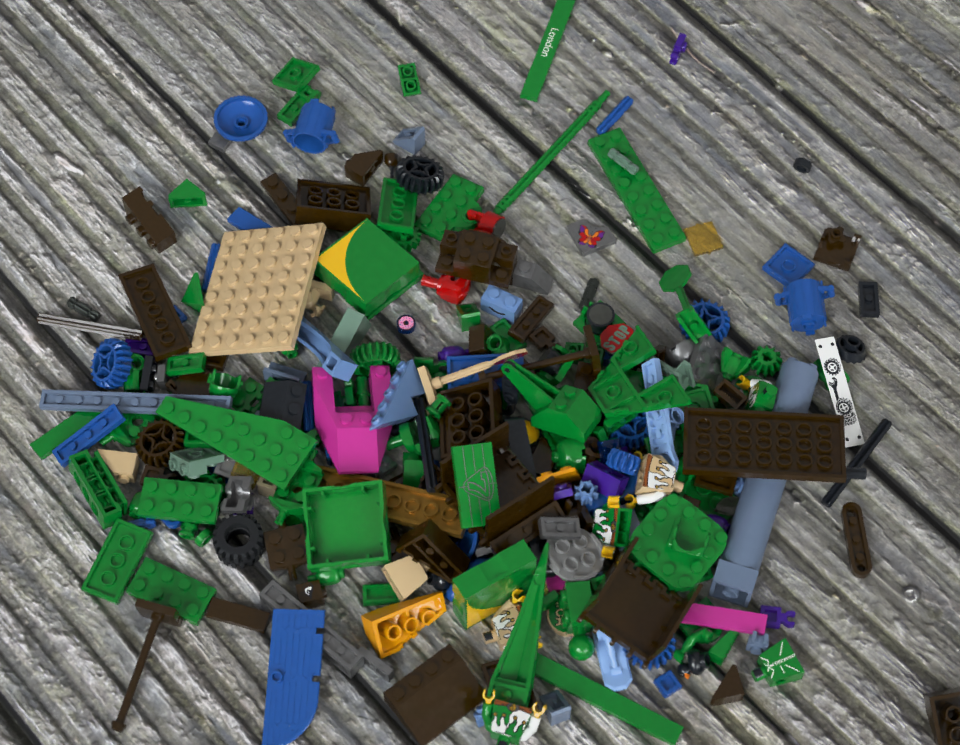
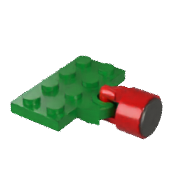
M453 174L415 222L414 228L419 227V232L440 242L445 229L457 232L463 229H479L501 237L506 227V220L503 216L492 211H487L485 214L482 213V208L477 201L484 193V187Z

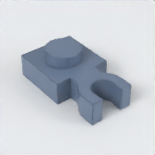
M753 631L752 636L749 635L745 650L750 651L754 655L762 654L768 649L769 634L758 635L757 631Z

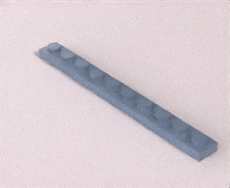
M42 389L39 408L52 411L103 412L114 403L122 413L156 414L155 411L166 396L226 409L232 408L233 399L231 396Z

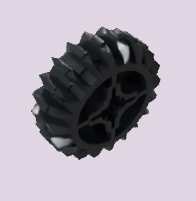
M413 154L411 157L407 155L406 158H402L398 162L395 170L396 182L399 183V187H404L405 191H411V194L413 192L418 195L420 193L424 195L427 193L433 194L434 191H438L441 188L444 180L443 167L440 166L439 162H435V159H429L428 156L423 157L422 155L416 156Z

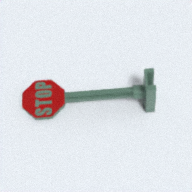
M624 323L609 325L600 334L601 348L614 355L622 347L623 342L631 337L634 329ZM652 356V357L648 358V359L645 360V361L647 362V361L651 360L652 358H657V357ZM660 360L662 371L668 375L673 374L684 390L689 385L693 388L696 386L691 364L688 361L683 360L677 368H673Z

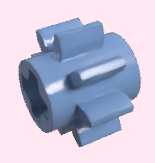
M581 480L579 487H574V492L576 493L574 499L579 500L582 506L584 504L592 505L593 499L598 500V486H594L591 480L585 482Z

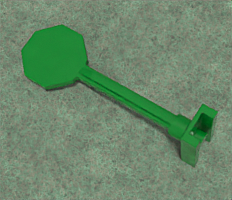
M676 265L664 273L659 284L663 292H677L683 310L675 314L676 319L693 342L697 344L700 337L705 334L710 336L712 333L694 307L690 305L683 288L692 275L689 266Z

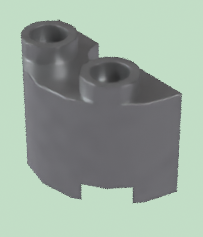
M229 476L228 484L225 485L227 498H224L220 504L222 513L246 514L247 510H252L255 501V494L251 492V484H254L252 476Z

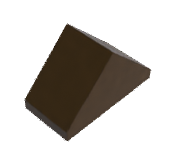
M733 664L714 693L710 703L712 706L742 701L744 690L736 665Z

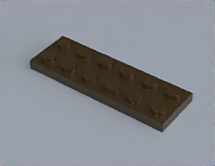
M154 263L119 274L118 278L141 330H143L156 362L189 351L192 348V344Z

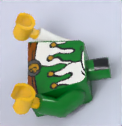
M743 375L738 377L742 382L736 383V385L743 390L749 389L744 410H773L778 391L776 386L764 379H751L750 381Z
M608 496L607 503L601 509H596L594 516H591L594 521L592 533L603 546L601 551V557L613 559L612 555L615 552V547H626L629 543L632 509L620 508V496Z
M486 688L483 690L482 695L485 701H483L482 719L486 730L490 732V738L498 740L496 745H520L521 741H526L536 733L542 718L541 714L547 709L546 704L543 710L540 711L537 709L539 702L537 701L533 708L530 709L494 699L495 689H493L492 696L485 694Z

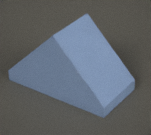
M420 126L402 129L393 140V143L416 155L425 145V128Z
M558 689L539 696L542 707L545 704L547 705L545 714L550 726L570 719L571 706Z

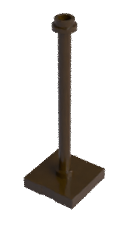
M591 325L583 326L586 348H583L582 351L521 366L528 371L586 358V360L589 359L594 378L597 379V375L601 371V364ZM483 370L481 373H478L479 381L488 378L498 379L504 375L502 370L485 373Z
M137 598L135 607L142 617L149 618L152 622L117 719L111 722V729L121 733L127 727L124 722L159 624L163 622L181 627L183 621L177 609Z

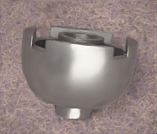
M690 338L676 344L671 350L670 348L666 349L664 362L673 368H677L683 360L690 362L695 346L693 340Z

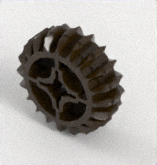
M155 418L153 423L148 421L147 427L142 426L143 432L137 433L139 438L135 439L137 444L135 449L138 457L142 459L144 464L158 468L164 465L168 468L170 452L184 449L185 431L164 418H161L160 421ZM174 433L173 442H171V436Z

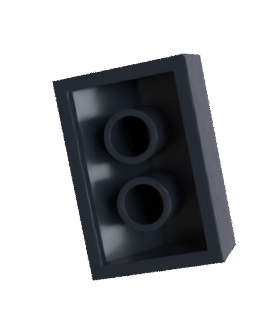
M290 380L265 382L259 416L286 421L300 430L307 384Z

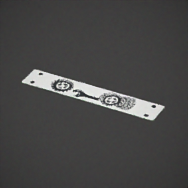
M834 336L816 339V347L836 415H844L845 447L862 445L865 442Z

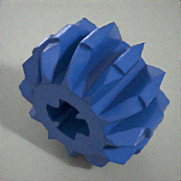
M612 448L610 453H608L606 465L612 469L634 476L639 471L641 459L633 454Z

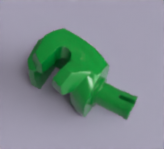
M432 415L426 416L432 449L439 448L440 426ZM416 421L399 425L400 434L389 438L386 446L387 450L390 451L404 445L408 452L421 456Z

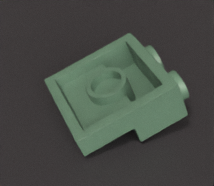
M187 448L170 452L169 467L171 471H178L181 476L186 475L188 478L195 479L199 478L202 474H207V467L217 466V463L224 462V454L213 448Z

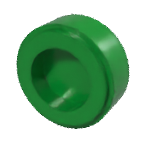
M209 528L204 529L195 538L194 543L198 547H204L212 539L213 532Z

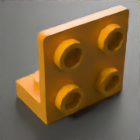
M571 466L562 467L560 471L554 473L552 471L543 472L541 476L536 477L537 481L541 483L553 475L555 485L581 480L576 468Z

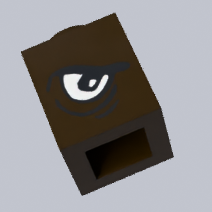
M319 579L295 585L298 600L306 608L312 609L325 605L324 598H327L325 585H320Z

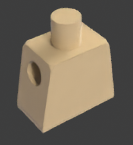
M411 556L386 564L381 569L400 602L406 600L428 580L425 572L429 570V567L421 562L415 563L412 561L413 557Z

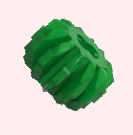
M759 345L757 350L752 351L750 357L752 359L750 362L752 364V371L757 370V376L762 373L764 378L767 377V374L773 377L775 372L780 371V365L783 362L782 358H780V352H775V347L769 349L768 345H766L763 349Z

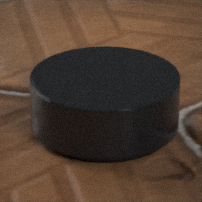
M796 158L793 167L800 173H809L812 163L805 158Z

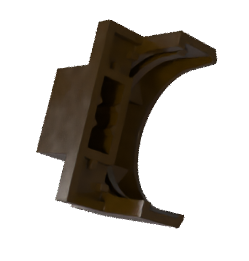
M445 229L440 243V255L435 272L508 289L509 285L513 284V272L517 264L518 246L508 244L501 237L484 230L463 229L462 231L455 232Z

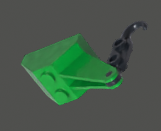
M507 359L501 366V370L504 373L501 379L502 395L508 405V409L502 408L503 415L509 416L515 412L521 393L535 409L534 414L531 416L532 427L576 439L582 443H585L601 421V409L584 390L566 384L557 389L512 359Z

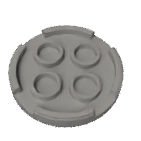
M581 528V538L579 540L547 539L546 543L550 544L549 567L556 575L569 582L589 581L595 578L602 569L605 559L601 557L603 546L599 539L593 533L590 534Z

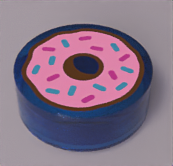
M402 315L398 318L397 329L400 333L410 334L415 330L416 322L412 316Z

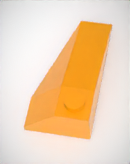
M438 591L375 609L361 615V619L368 640L378 657L382 659L400 651L408 640L414 639L422 628L433 623L447 609L443 592Z

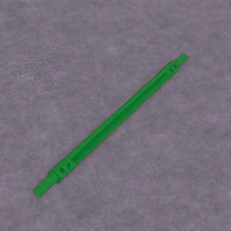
M605 90L597 100H593L495 205V209L492 212L496 214L505 212L597 113L602 103L611 95L608 90Z

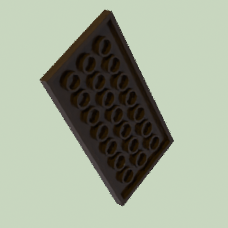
M684 407L683 474L846 483L844 415Z

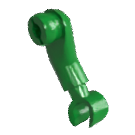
M702 627L691 633L681 645V650L677 649L674 652L676 661L681 664L685 654L692 649L695 643L702 639L710 641L714 633L707 627Z

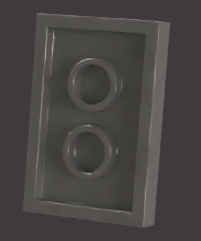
M705 334L698 339L699 343L695 344L689 363L691 364L695 384L708 385L712 396L720 372L721 353L724 348L712 335L708 336Z

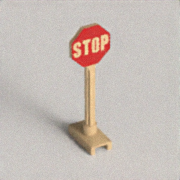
M526 348L514 350L492 361H485L443 377L432 378L426 366L417 368L429 405H432L437 398L436 389L443 387V385L487 370L493 365L503 364L507 359H519L528 354Z

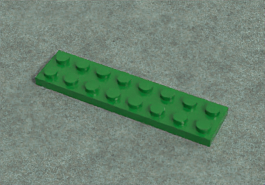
M619 127L588 139L590 149L651 252L655 254L685 242L686 236L621 128ZM614 148L639 167V171L635 175L630 174L626 169L608 157L607 154L610 149Z

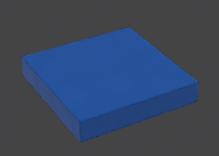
M785 243L763 265L762 270L786 287L793 281L803 279L814 268L815 263Z

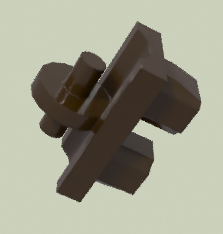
M589 436L584 443L585 449H582V456H586L585 468L587 463L603 459L604 453H596L600 447L598 439Z

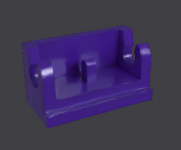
M597 460L587 463L582 477L583 482L591 480L594 486H598L597 492L606 497L622 496L630 477Z

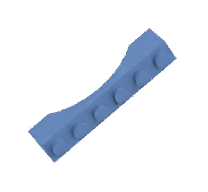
M303 316L297 340L318 357L322 368L332 377L349 382L358 365Z

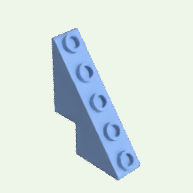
M413 359L407 362L403 360L396 366L397 371L390 379L389 388L383 394L384 399L377 407V414L371 420L370 431L406 422L418 415L412 400L425 394V390Z

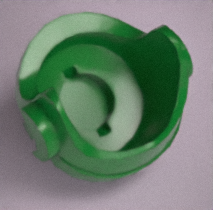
M214 368L213 372L209 373L207 379L209 393L215 396H231L234 399L237 396L238 390H241L243 385L241 375L233 377L227 373H216Z

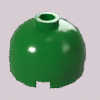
M567 437L558 442L555 451H552L551 459L559 471L562 467L571 466L572 468L575 467L579 474L584 473L586 456H582V449H585L584 443Z

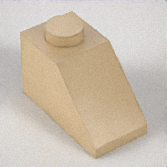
M98 449L99 454L116 481L123 484L136 482L140 464L137 453Z

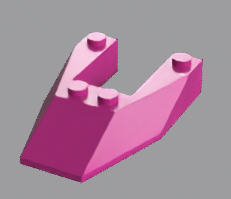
M389 365L370 366L369 388L371 406L335 407L332 376L322 367H312L311 382L315 429L338 474L379 473L393 425L370 431V427L372 424L371 420L378 412L377 407L384 399L383 394L390 386Z

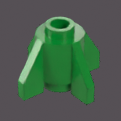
M724 347L721 353V377L730 382L737 380L739 376L744 375L750 370L752 359L735 353L728 347Z

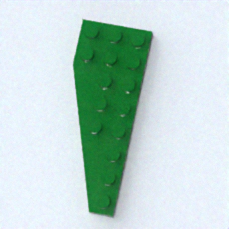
M166 396L155 411L157 415L285 492L318 444L316 439L286 421Z

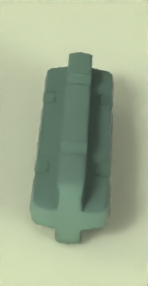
M614 148L610 149L607 154L608 157L626 169L630 174L635 175L639 171V167Z

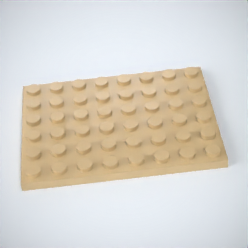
M314 223L224 232L204 298V306L201 308L192 338V348L189 349L188 353L204 352L206 356L294 350L326 231L325 224Z

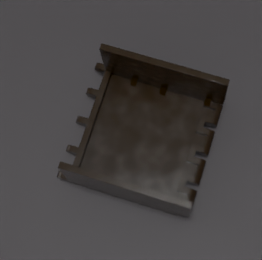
M507 421L468 444L492 443L500 508L485 517V526L468 529L470 534L477 531L483 538L479 542L481 547L486 546L489 541L554 499V476L552 475L539 483L531 473H528L529 470L519 459H516L517 456L508 447L509 423ZM452 455L440 461L441 483L437 484L434 489L436 492L444 490L449 496L445 499V503L450 505L454 502L458 507Z
M635 537L614 560L576 621L580 623L585 619L594 626L591 631L592 633L596 634L598 630L611 638L609 645L613 646L617 642L628 650L627 658L635 655L642 660L641 668L645 670L649 663L666 649L704 585L699 583L684 598L673 590L667 594L668 587L656 578L652 582L649 581L652 575L640 566H637L635 570L633 569L635 563L627 557L639 540V538Z

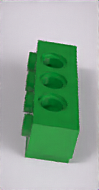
M87 449L69 456L68 469L103 530L112 527L117 518L122 519V514L123 516L127 515L128 502L98 450L94 452V457H91Z

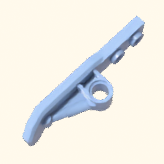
M652 358L641 364L645 389L663 379L659 358ZM678 407L645 412L651 454L662 455L670 465L676 468L677 472L679 459L674 448L676 429L684 422V412Z
M600 571L596 577L603 575V572ZM600 630L596 634L592 633L604 686L614 692L626 690L633 681L628 659L626 658V652L622 650L624 647L617 642L613 646L609 645L611 638Z

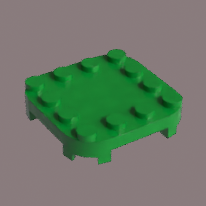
M670 494L654 506L632 533L629 543L635 537L639 538V540L632 549L630 558L635 563H640L669 586V590L674 592L691 591L718 558L721 557L726 547L728 536L719 524L688 500L676 494ZM676 517H681L677 540L684 550L694 551L703 547L708 533L711 534L703 557L679 552L667 546Z

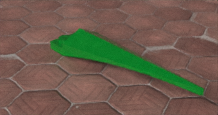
M548 542L544 546L517 620L490 679L487 696H492L493 689H495L494 699L528 708L531 691L534 686L550 548Z

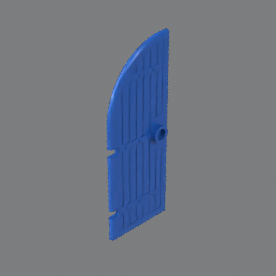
M273 609L262 745H287L293 742L308 728L314 718L318 706L320 682H313V676H321L324 634H317V628H324L325 610Z

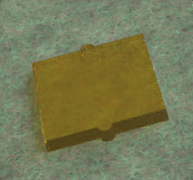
M712 221L703 224L697 223L696 226L683 229L695 257L711 254V252L723 249V244Z

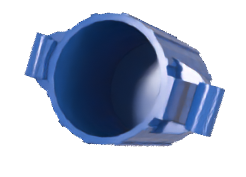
M311 99L310 102L302 106L296 128L283 131L285 139L288 143H291L293 148L296 146L306 153H323L325 149H328L329 144L340 142L336 131L332 130L336 110L333 106L330 108L323 103H319V99Z
M811 278L799 279L788 284L786 288L784 286L782 293H776L774 301L776 306L787 305L792 332L796 330L806 332V336L814 335L815 330L827 326L824 299L833 298L835 290L833 285L823 286L822 280L819 282Z

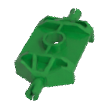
M122 413L126 421L99 442L103 447L112 440L125 447H132L136 444L135 439L139 438L137 433L143 432L142 426L147 427L148 421L153 423L155 418L160 421L162 417L157 414ZM137 419L143 420V423L139 426L133 425V422Z
M316 449L312 451L286 492L277 487L273 497H268L273 507L279 511L274 521L277 525L282 526L286 516L303 515L302 491L294 493L293 491L296 488L319 487L324 477V472L314 463L318 453Z

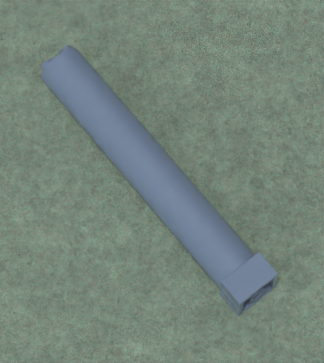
M790 357L781 365L775 384L778 391L772 412L808 413L819 378L815 364L801 362L796 358ZM745 478L727 535L726 547L719 559L709 596L748 608L787 480Z

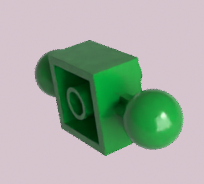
M590 580L566 581L563 590H560V597H558V607L563 611L561 627L562 629L565 628L566 635H574L569 642L568 650L570 655L579 661L589 659L595 650L593 640L586 635V633H590L593 625L585 619L580 623L576 621L592 596Z

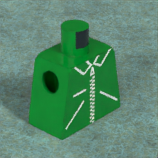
M784 638L759 655L757 660L759 667L751 670V675L755 682L765 678L769 686L774 687L802 679L805 671L787 639Z

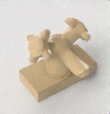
M312 280L305 309L313 311L310 314L311 318L314 316L320 317L326 308L325 305L321 307L316 305L319 298L333 301L335 296L334 289L325 283Z

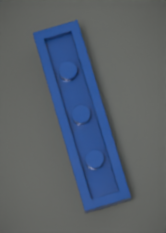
M113 403L52 450L60 465L65 468L69 463V456L86 449L88 450L126 421V418L118 406Z

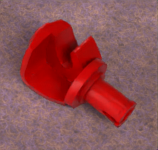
M424 274L421 286L436 289L437 295L441 299L458 305L468 295L471 282L463 278L455 280L454 276L442 274L440 278Z

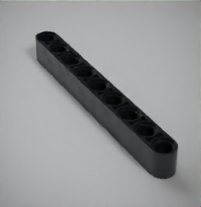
M524 416L503 418V423L506 421L509 423L508 447L517 456L516 459H519L529 470L528 473H531L536 479L537 476ZM540 535L527 543L537 558L536 568L547 539H540ZM547 565L546 578L556 577V574Z

